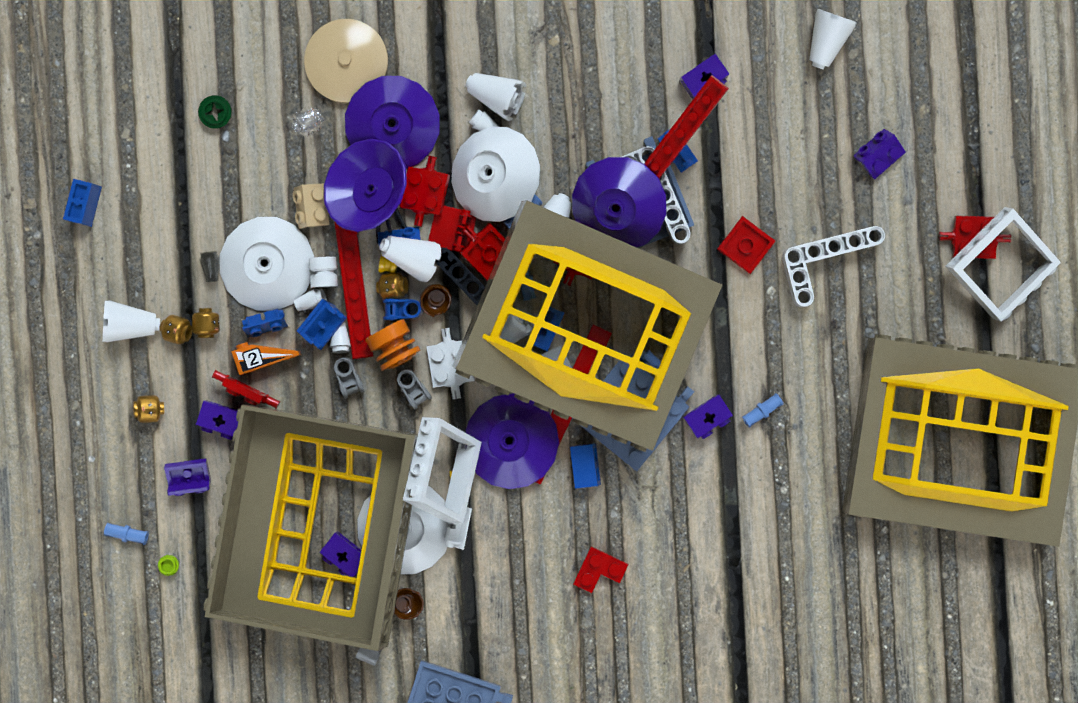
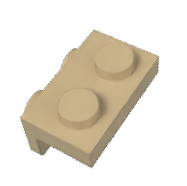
M324 183L294 187L293 201L296 204L295 220L298 228L330 225L329 213L324 204Z

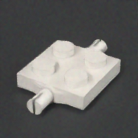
M450 328L441 329L443 342L437 345L426 346L433 388L441 386L451 387L452 399L461 398L459 386L465 382L475 381V377L470 376L468 379L455 373L456 369L452 365L462 341L451 340Z

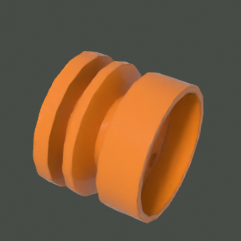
M404 319L381 329L365 339L371 352L382 350L383 353L376 358L377 362L385 358L387 359V362L380 366L382 371L396 368L406 363L416 353L421 351L419 346L409 349L408 346L415 342L414 338L404 340L403 337L410 332Z

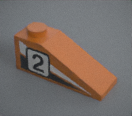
M248 342L237 345V350L231 351L239 375H245L302 355L301 351L248 345Z

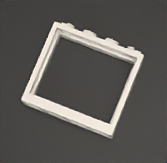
M1004 207L946 267L993 319L1002 322L1011 316L1012 311L1017 306L1027 300V296L1032 291L1042 285V281L1047 276L1052 275L1056 271L1057 266L1061 262L1014 209ZM1013 222L1046 261L997 308L963 269Z
M422 417L403 501L445 522L464 523L482 442L440 418ZM440 432L459 442L445 506L425 497Z

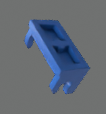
M73 179L63 219L92 227L102 186Z
M322 298L298 328L297 332L307 342L313 343L318 349L322 350L347 317L334 304Z
M549 307L544 320L559 327L564 312ZM541 327L533 346L548 352L556 333Z
M596 443L571 446L575 489L601 485Z

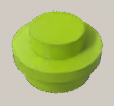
M165 555L160 558L158 569L163 575L171 576L178 571L179 561L173 555Z

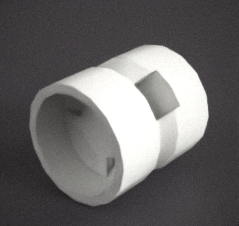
M336 257L309 258V268L313 272L310 276L311 288L337 287V274L334 273V270L337 269Z

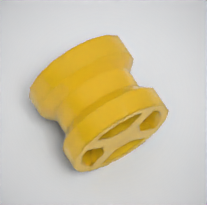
M381 255L379 273H384L385 271L390 273L397 272L398 266Z

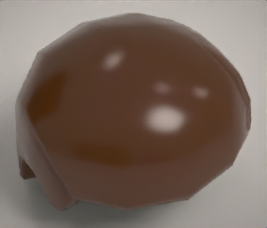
M432 284L427 286L420 294V306L424 313L435 317L446 313L451 305L452 296L446 287L440 284Z
M410 588L399 589L394 615L403 620L418 617L423 611L424 605L421 594Z

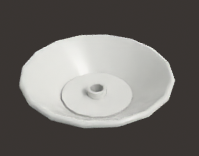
M488 127L471 135L460 146L452 166L451 183L457 201L465 210L471 211L470 215L482 221L502 222L516 215L521 201H532L539 186L540 164L535 148L523 134L508 127ZM489 169L492 170V174L490 176H488L487 174Z
M256 217L241 223L227 237L220 253V275L226 290L240 304L256 311L282 309L294 304V299L302 296L307 291L310 284V276L313 274L309 268V258H314V254L307 237L294 224L278 217ZM264 259L268 260V265L266 267H263L261 265V262Z
M428 486L425 497L445 506L444 499ZM371 495L364 501L357 519L358 539L361 546L364 539ZM412 505L401 574H416L432 567L447 550L444 539L447 527L452 528V524Z

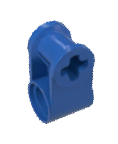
M383 299V303H385V316L383 320L416 319L423 313L420 302L417 300ZM412 303L418 306V312L415 315H411L408 312V307Z

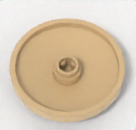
M353 19L334 20L319 28L309 40L304 56L305 71L310 83L322 96L335 102L350 103L352 96L366 82L386 76L388 53L379 34L369 25Z

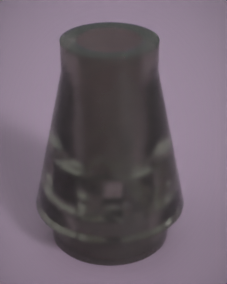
M217 251L200 253L201 258H199L206 282L219 281L220 256L217 255Z

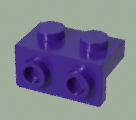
M883 129L876 133L874 138L866 145L860 147L858 152L854 154V158L861 162L871 178L876 179L904 155L906 151L895 134Z
M207 458L165 464L164 470L168 483V496H182L193 492L203 493L210 489L211 476Z

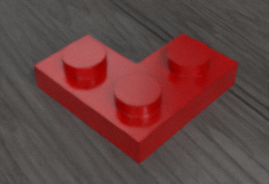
M590 546L573 585L592 593L600 575L620 583L629 564Z

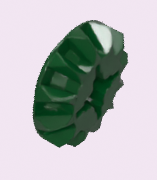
M208 96L199 105V119L209 128L220 129L227 125L232 118V108L229 102L221 96ZM214 106L218 110H224L218 114V120L213 115L208 114L213 111Z

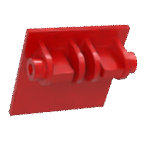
M443 206L442 215H434L428 241L440 244L441 248L461 252L470 241L469 237L462 230L466 229L465 227L469 225L474 231L476 217L470 215L471 211Z

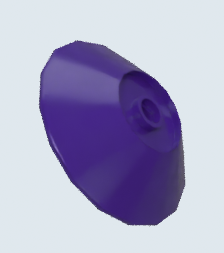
M381 76L366 82L352 96L345 112V134L350 145L370 138L387 141L400 152L406 169L408 166L412 167L419 164L433 150L440 133L439 112L433 97L419 83L403 76ZM390 119L396 121L395 127L388 126Z
M370 138L353 143L338 155L330 166L324 183V204L330 218L341 228L356 232L374 229L392 216L402 201L407 185L406 165L400 152L387 141Z
M607 157L591 164L578 177L572 193V212L576 222L638 248L647 244L660 231L667 214L666 194L659 178L645 164L628 157ZM614 204L620 207L619 211L614 210Z
M514 393L494 396L480 405L469 419L465 432L482 442L475 473L489 484L506 489L527 487L544 477L555 462L559 446L557 426L550 413L534 406V401L530 400L528 404L514 397ZM508 437H511L513 439V443L511 445H508L506 443V439Z

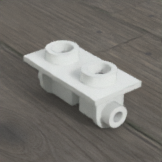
M467 507L464 523L448 522L452 524V528L447 527L444 539L446 547H456L464 550L472 508Z

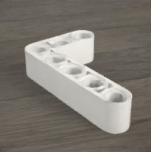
M647 146L622 157H628L644 164L645 161L642 159V153L646 151L652 153L655 149ZM664 172L660 182L663 189L669 193V199L666 201V210H675L678 215L675 221H670L666 216L664 224L672 242L680 245L689 240L690 230L666 172ZM677 229L685 231L686 236L684 240L676 239L675 231Z
M873 226L785 250L782 255V261L794 304L799 307H806L811 305L814 300L806 263L881 244L885 239L884 230L881 227ZM871 231L878 233L879 238L876 242L871 241L869 238ZM851 236H855L858 239L856 247H852L849 244ZM830 241L838 244L836 252L829 250L828 245ZM810 246H814L818 250V255L814 258L808 254ZM790 251L798 255L795 263L790 262L788 259ZM797 271L803 275L801 283H797L793 279V274ZM800 292H805L808 295L806 303L799 301L798 295Z

